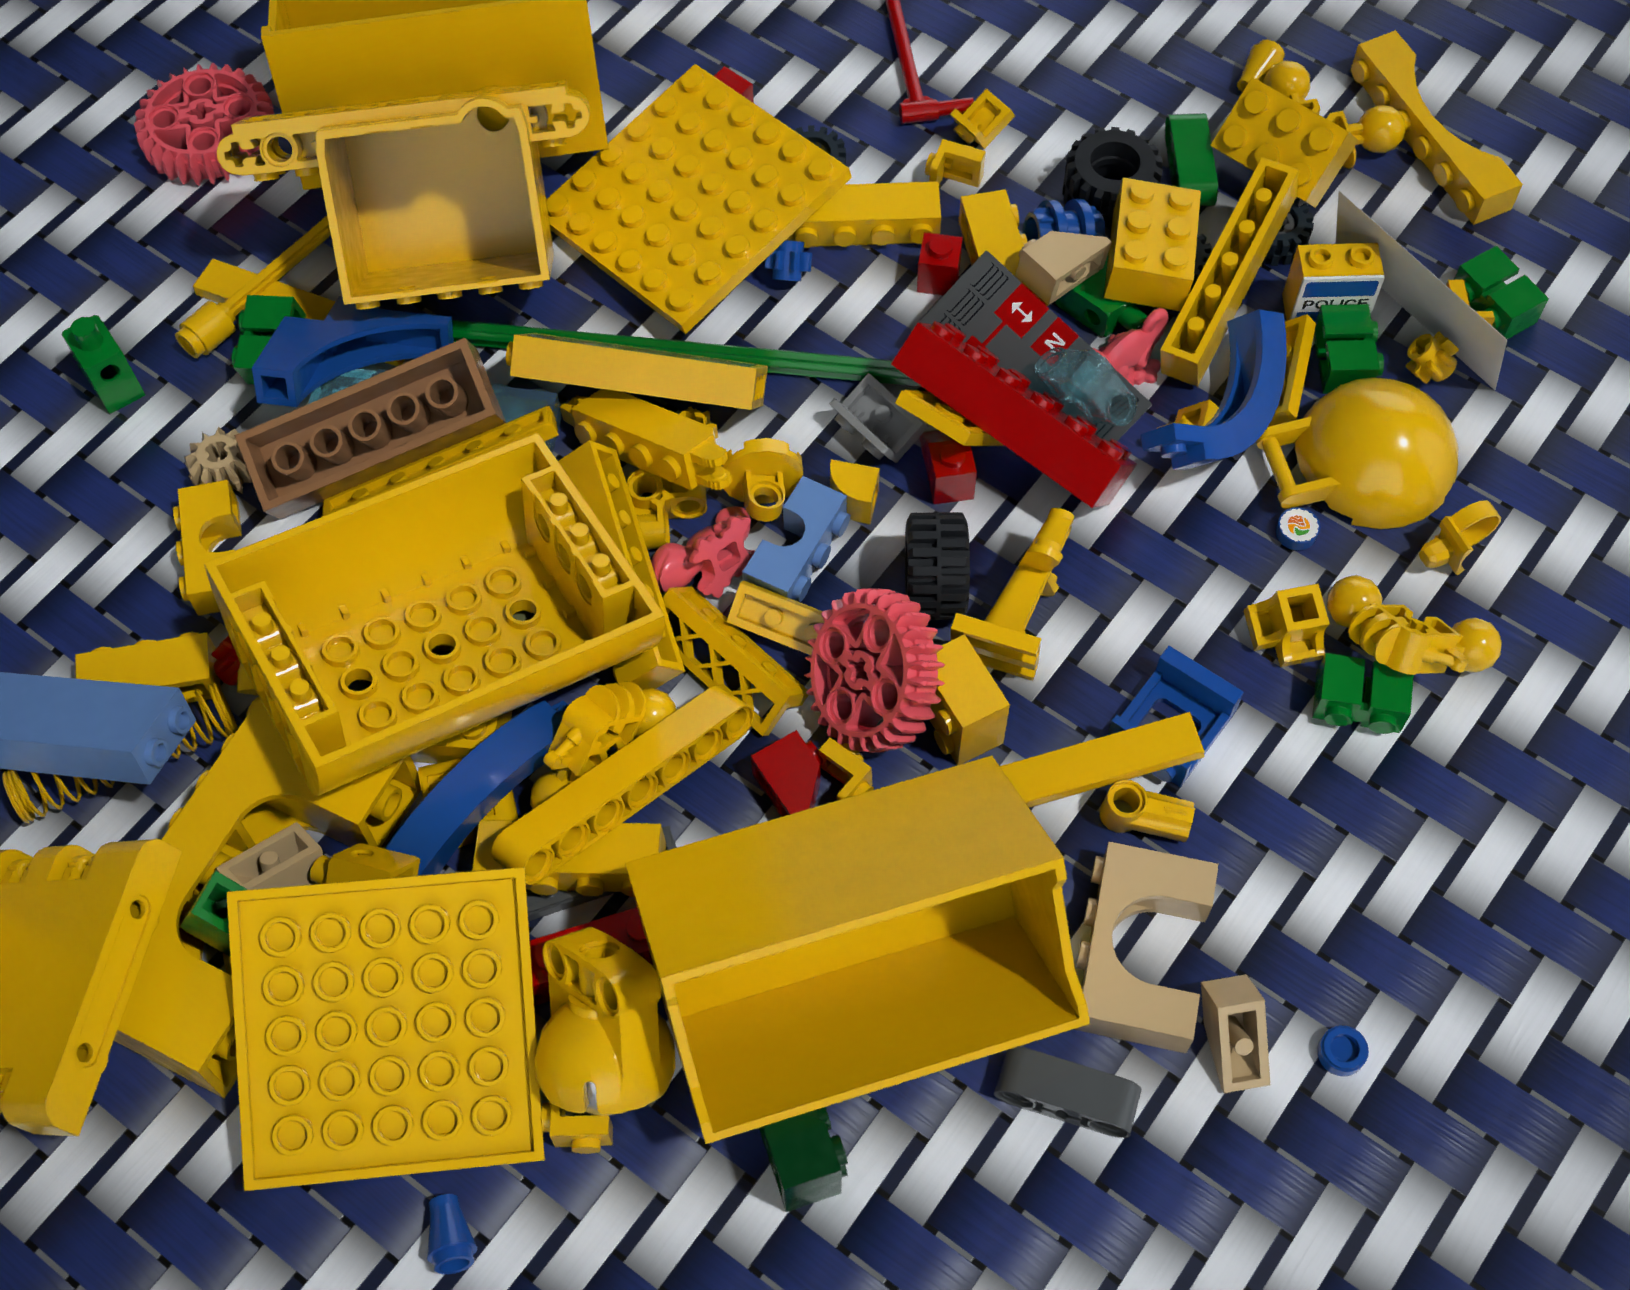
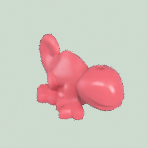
M1164 308L1153 310L1146 317L1142 328L1131 329L1117 335L1112 334L1108 338V345L1106 347H1101L1099 350L1093 349L1133 386L1134 384L1141 385L1144 382L1155 383L1161 363L1158 359H1151L1150 357L1154 346L1159 341L1169 319L1167 310Z
M737 506L724 508L716 515L715 524L693 534L687 541L686 546L673 542L659 547L653 555L651 563L660 592L666 593L669 588L686 587L695 575L701 571L702 578L698 583V590L706 596L711 594L716 598L722 597L724 587L730 585L734 576L739 577L742 575V571L755 552L744 547V541L747 539L751 528V519L747 511Z

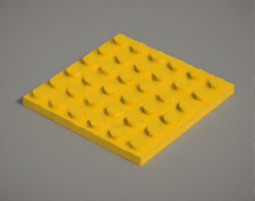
M694 64L608 143L609 149L600 150L549 196L546 202L552 232L679 330L687 334L843 187L852 176L849 167Z
M525 867L227 892L244 1191L545 1160L540 1086L536 1080L535 1072L537 1038Z

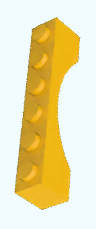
M1395 30L1358 44L1350 69L1353 78L1370 95L1375 106H1391L1400 112L1405 119V135L1403 138L1413 149L1415 156L1422 160L1434 175L1436 182L1454 200L1458 210L1464 213L1473 225L1512 210L1523 184L1501 157L1483 152L1463 142L1446 130L1431 114L1423 102L1416 85L1414 69L1416 54Z

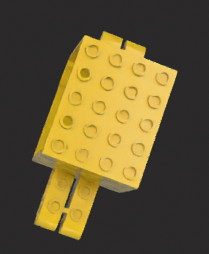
M567 80L511 87L488 86L476 91L245 117L231 125L232 134L223 138L217 147V159L221 167L227 172L242 176L253 175L254 181L278 179L279 175L285 174L287 170H295L297 177L320 174L344 305L355 304L356 309L359 310L371 309L381 306L380 300L396 299L397 304L400 305L420 302L421 295L437 294L438 299L441 300L461 297L462 290L478 289V293L482 295L502 292L503 285L519 284V289L522 290L535 289L544 286V280H550L554 259L537 141H541V147L565 145L566 137L577 135L586 128L589 121L590 105L584 94L574 89H568ZM566 103H572L574 110L581 111L576 114L574 121H569L567 114H556L552 121L553 124L547 125L548 111L545 105H552L551 114L564 111ZM478 108H493L500 112L504 118H509V121L500 130H488L479 122ZM279 137H283L290 142L292 154L285 153L280 148L278 143ZM239 146L241 149L244 150L254 149L257 146H259V150H257L251 155H248V153L245 151L240 152Z

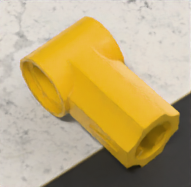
M1121 780L1115 782L1110 787L1100 807V819L1109 830L1116 833L1135 830L1186 842L1193 823L1195 809L1194 802L1145 791L1139 783L1132 780ZM1123 800L1127 802L1133 812L1124 813L1119 811L1113 801Z

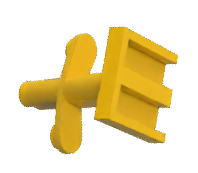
M1061 508L1050 509L1047 519L984 621L959 613L955 614L951 626V640L965 634L986 667L1034 680L1039 663L1041 638L1026 634L1025 629L1040 596H1054L1059 588L1056 583L1058 577L1052 573V570L1059 565L1063 558L1061 551L1071 532L1075 517L1071 512Z

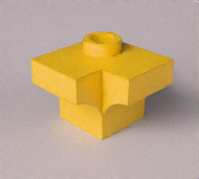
M1319 584L1279 590L1269 599L1248 605L1244 609L1254 651L1275 647L1280 667L1323 659L1325 655L1324 632L1330 623Z

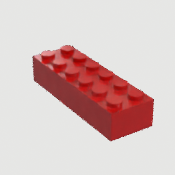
M934 321L933 324L920 322L916 324L892 361V366L1091 508L1111 503L1137 465V463L1128 458L1132 452L1127 447L1114 439L1107 441L1095 435L1098 428L1080 415H1077L1075 418L1061 411L1065 405L1060 400L1047 392L1040 394L1030 389L1031 381L1020 372L1012 368L1008 371L997 366L996 362L999 359L997 356L982 346L978 345L975 348L963 342L966 335L951 324L945 323L943 325L937 321Z

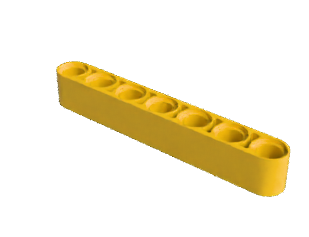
M719 686L708 688L505 828L497 836L492 846L493 859L504 868L525 867V878L528 885L542 881L743 737L754 720L753 708Z

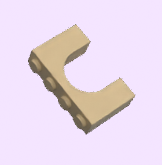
M1108 842L1104 857H1095L1091 883L1099 884L1096 899L1088 898L1083 925L1092 927L1089 942L1081 940L1076 968L1084 970L1081 988L1087 1002L1090 1024L1075 1028L1074 1030L1187 1053L1194 1040L1200 994L1146 983L1134 977L1118 960L1113 947L1112 934L1113 930L1123 920L1144 912H1155L1206 922L1213 907L1219 864Z

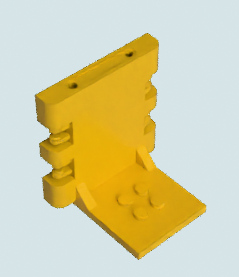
M160 839L109 842L101 846L96 854L78 845L45 847L39 850L34 857L16 849L0 850V1115L2 1112L9 1124L37 1135L79 1137L99 1079L107 1066L111 1046L151 936L159 923V914L182 854L181 850Z

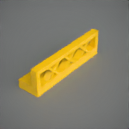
M692 586L673 587L667 590L663 596V601L667 614L671 610L679 618L681 636L675 637L683 665L707 687L719 686L738 699L740 698L737 695H742V701L750 705L753 710L752 693L762 692L774 703L764 720L754 711V720L751 727L762 737L768 736L787 708L803 705L809 696L806 693L808 689L737 626L727 623V617ZM702 638L709 645L711 663L702 664L695 658L692 639ZM732 665L739 672L741 690L731 691L724 684L722 666Z

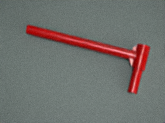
M885 0L908 98L899 103L901 124L938 120L940 116L950 115L954 109L963 114L974 102L973 97L937 101V99L922 95L900 0Z

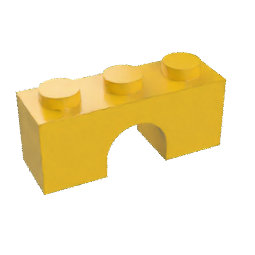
M228 480L179 488V505L173 507L174 521L177 529L181 531L182 540L176 541V552L181 566H184L185 576L179 577V589L182 599L191 602L198 616L220 612L204 563L235 551L234 549L212 552L219 542L228 538L242 536L239 501Z

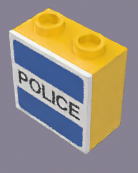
M1378 243L1298 245L1282 293L1286 321L1308 314L1315 322L1321 305L1369 304L1371 314L1385 279Z

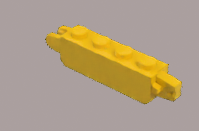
M600 389L589 397L575 396L569 403H564L560 406L563 421L574 427L576 437L581 444L591 440L616 449L619 460L690 490L698 485H702L716 491L729 487L731 482H733L731 472L721 467L728 460L726 449L716 444L713 427L627 393Z

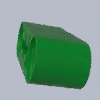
M1168 114L1165 121V144L1171 185L1201 191L1200 207L1215 206L1218 196V180L1213 148L1210 146L1212 142L1207 114Z

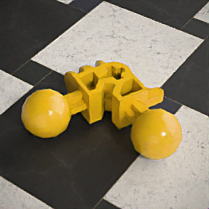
M1284 60L1271 67L1265 75L1264 84L1313 112L1320 113L1321 108L1317 98L1304 100L1311 88L1310 74L1304 66L1298 62ZM1378 105L1367 109L1358 123L1353 124L1347 123L1343 111L1330 113L1326 118L1359 140L1356 145L1361 144L1365 149L1373 153L1383 154L1395 149L1405 135V119L1398 110L1391 106ZM1355 147L1343 164L1347 169L1353 168L1355 165Z
M1359 575L1348 576L1336 581L1328 592L1327 608L1333 620L1338 625L1349 628L1350 639L1359 644L1365 652L1374 656L1380 664L1387 665L1395 671L1410 675L1445 673L1448 666L1456 672H1480L1492 667L1501 655L1502 639L1499 632L1490 622L1482 619L1468 618L1455 623L1452 628L1438 617H1425L1424 621L1412 618L1413 612L1405 605H1382L1383 598L1378 587L1372 580Z
M624 681L621 683L595 685L589 688L585 695L572 701L563 713L562 721L549 747V752L543 758V762L552 771L540 776L531 788L530 805L532 810L607 759L606 751L611 746L620 750L633 741V739H636L674 713L677 709L669 695L654 688L641 689L639 685L632 681Z

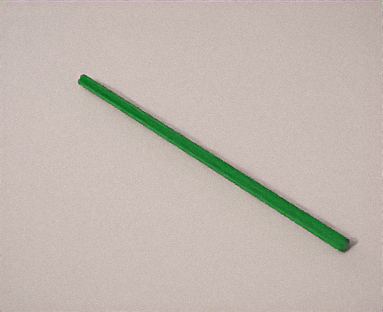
M452 320L454 342L466 338L475 346L507 348L510 341L513 342L514 335L539 333L767 365V373L862 381L869 373L880 383L922 387L892 366L893 360Z

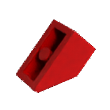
M939 430L924 432L919 439L933 504L974 499L977 470L971 446H963Z
M797 730L751 755L752 774L781 817L815 807L821 783L820 765L823 764V759L812 741L809 740L805 743Z

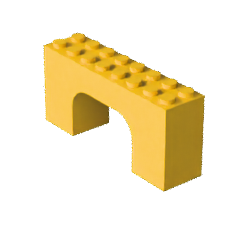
M259 696L256 697L250 704L247 717L236 733H232L226 738L220 756L211 769L206 770L199 777L195 786V792L186 805L174 813L169 823V829L161 839L181 850L182 854L159 914V923L151 936L114 1041L225 1099L238 1078L232 975L203 961L205 942L180 927L182 921L211 874L216 871V867L296 822L304 830L322 833L349 847L364 843L385 848L421 792L418 772L411 756L315 797L306 785Z

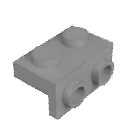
M869 373L842 403L835 398L830 402V405L839 413L834 418L835 421L851 435L858 430L866 438L862 446L878 460L885 455L897 463L928 428L921 419L895 404L897 398Z

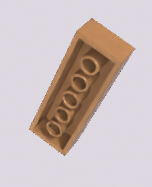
M463 338L234 436L263 511L276 518L283 519L323 502L324 499L505 424L506 420L478 350L466 338Z

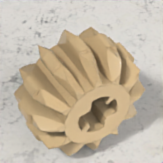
M218 427L215 435L209 436L202 432L201 443H190L191 454L185 457V465L189 470V477L194 485L228 480L233 490L235 489L243 493L242 484L252 483L234 436L239 434L236 429L226 434L225 431Z

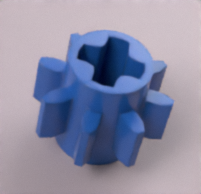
M785 240L765 259L764 268L773 269L772 279L801 281L802 271H811L812 253L804 252V242Z

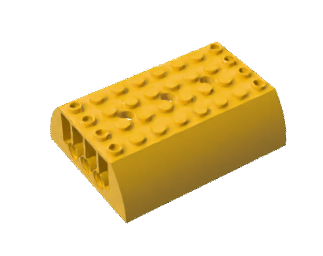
M539 433L204 563L214 597L239 661L311 794L315 797L655 648L663 636L665 625L664 613ZM523 610L535 614L526 621H519L512 617L516 612ZM442 644L454 647V650L447 655H436L431 652L433 648ZM365 679L371 682L368 688L361 691H353L348 688L355 680Z

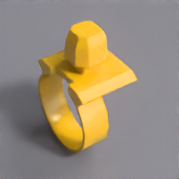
M1488 500L1472 503L1451 517L1445 516L1439 525L1441 528L1440 534L1436 535L1433 540L1425 543L1419 552L1421 561L1428 568H1436L1448 563L1454 573L1459 575L1465 570L1462 562L1473 551L1471 546L1489 536L1500 524L1501 516Z

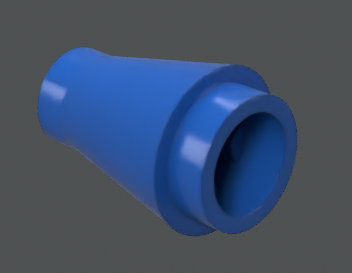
M455 1194L436 1196L429 1201L430 1224L427 1259L430 1263L434 1264V1270L438 1274L458 1273L470 1268L474 1264V1254L477 1251V1246L460 1208L458 1196Z

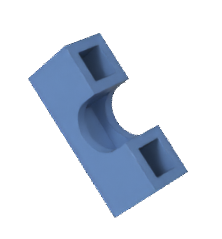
M802 476L783 506L784 529L798 535L801 539L790 546H778L762 539L742 571L743 581L801 602L810 588L812 573L816 567L821 569L827 562L831 551L830 544L834 537H841L849 524L850 514L847 513V495Z

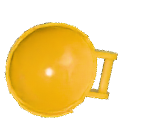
M1374 377L1357 379L1340 385L1316 401L1302 419L1269 426L1256 441L1257 447L1264 450L1279 487L1280 493L1277 497L1282 508L1290 509L1325 501L1331 510L1352 518L1351 525L1390 529L1404 527L1423 520L1444 503L1445 496L1452 488L1453 483L1455 484L1457 476L1459 447L1451 422L1442 407L1427 393L1413 385L1394 379ZM1295 443V453L1299 469L1307 483L1295 484L1280 446Z

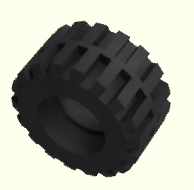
M1111 127V130L1098 128L1095 129V134L1089 132L1083 134L1081 141L1076 140L1072 144L1071 151L1068 152L1062 188L1065 205L1071 199H1084L1090 206H1095L1096 210L1100 211L1105 227L1112 228L1113 210L1123 177L1160 184L1163 160L1161 156H1158L1159 150L1155 145H1148L1149 139L1144 135L1138 137L1135 135L1136 131L1130 129L1120 131V127ZM1106 178H1115V179H1118V180H1110V179H1106Z
M962 512L910 513L905 528V595H908L910 601L920 603L921 609L919 613L930 615V620H954L956 613L966 615L969 604L970 548L968 523Z

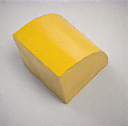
M831 459L830 488L847 495V513L850 514L851 520L871 525L879 492L880 468Z

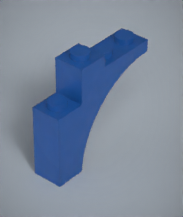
M342 296L338 297L325 320L284 316L252 366L257 403L298 407L319 386L344 373L387 361L416 359L454 342L452 317L379 309V307L359 310L356 309L355 304L344 305Z

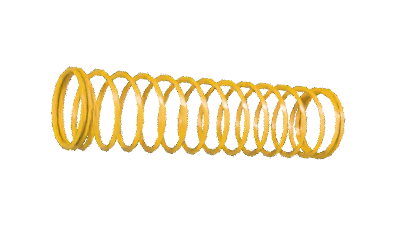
M215 682L212 685L209 684L208 689L224 724L225 732L216 721L200 691L195 690V695L206 723L209 739L202 732L197 722L193 726L200 737L210 745H212L214 738L209 718L224 737H228L229 734L236 733L238 730L230 707L220 687ZM192 726L189 731L193 747L185 737L182 742L190 751L196 752L197 740ZM180 744L176 748L177 755L174 752L171 755L173 758L179 759L181 754ZM16 770L4 771L2 775L6 793L19 818L28 824L30 821L34 822L35 813L41 817L46 816L48 811L47 800L53 807L62 810L65 804L64 793L72 801H80V784L89 794L96 795L98 790L97 779H92L94 791H92L82 777H73L77 790V798H75L66 788L59 775L53 774L60 796L59 806L42 785L38 773L31 772L42 798L43 813H41L31 802ZM100 779L105 786L113 788L115 781L108 783L106 780Z

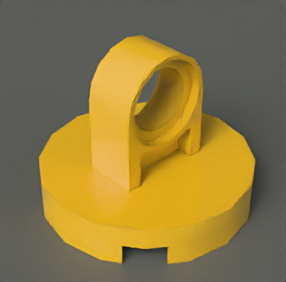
M771 438L745 441L744 449L735 452L733 455L730 449L727 452L728 460L721 467L731 472L733 482L724 490L729 496L744 502L747 513L757 521L769 522L777 519L782 512L785 498L791 495L803 476L802 458L799 452L796 454L789 450L788 443ZM773 502H776V504H774L773 506H762V505H760V504H764V503H773Z

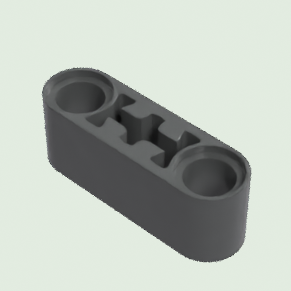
M1018 1046L1006 1050L994 1095L999 1100L1022 1109L1108 1136L1128 1138L1131 1134L1142 1088L1131 1080Z

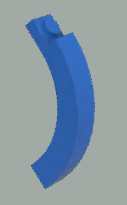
M1258 309L1227 321L1230 342V367L1227 387L1219 409L1205 426L1172 423L1142 433L1143 451L1161 452L1162 458H1171L1173 470H1187L1232 457L1253 445L1272 421L1283 390L1287 357L1286 328L1283 313Z
M543 700L497 729L465 756L433 788L404 822L385 849L420 858L418 875L440 874L453 853L488 812L520 782L545 764L543 758L549 752V747L562 721L563 713L569 705L563 700L551 706Z

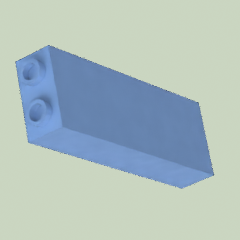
M0 672V769L150 785L196 722L195 716L178 687Z

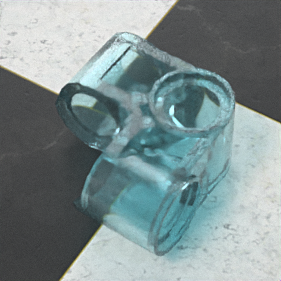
M1057 347L1043 354L1036 362L1034 372L1053 396L1062 403H1075L1088 421L1125 426L1133 420L1137 410L1136 398L1115 373L1111 363L1100 353L1090 349L1074 350Z

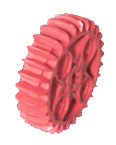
M214 63L211 64L209 69H203L198 64L197 69L188 72L187 69L183 68V74L174 76L170 73V80L166 83L158 80V89H148V99H141L139 101L141 109L135 112L137 121L134 123L137 141L149 164L154 166L159 174L166 173L170 180H175L179 177L183 184H187L190 179H194L195 184L200 186L203 179H209L215 185L216 178L223 176L229 181V174L231 173L224 170L219 164L217 147L223 138L232 134L231 125L245 117L275 114L270 96H268L262 83L257 82L252 74L245 75L241 68L233 72L231 67L225 64L221 70H218ZM239 146L240 152L245 151L248 155H251L259 150V146L254 149L245 150Z
M863 588L857 589L856 592L844 593L842 599L832 601V610L822 611L821 615L825 623L815 624L814 629L818 636L816 639L808 640V643L813 647L812 655L805 657L806 660L811 662V670L804 676L811 679L812 687L806 693L815 697V702L810 708L813 711L821 712L817 721L818 724L828 726L827 736L837 738V742L841 746L847 743L853 751L869 753L901 749L904 744L915 742V733L926 731L923 720L935 718V714L930 708L931 704L941 702V699L935 694L936 687L945 684L938 679V669L944 667L945 664L937 661V653L943 649V646L933 642V638L938 633V630L926 627L930 620V615L919 613L921 609L920 603L910 601L908 595L896 593L890 589ZM883 717V722L877 726V724Z

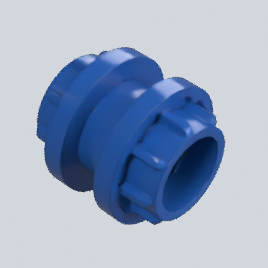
M1071 199L1066 203L1064 209L1057 200H1044L1039 204L1038 208L1027 214L1024 220L1023 234L1026 235L1028 241L1031 239L1038 240L1050 231L1105 237V223L1100 211L1096 210L1095 206H1090L1084 199Z

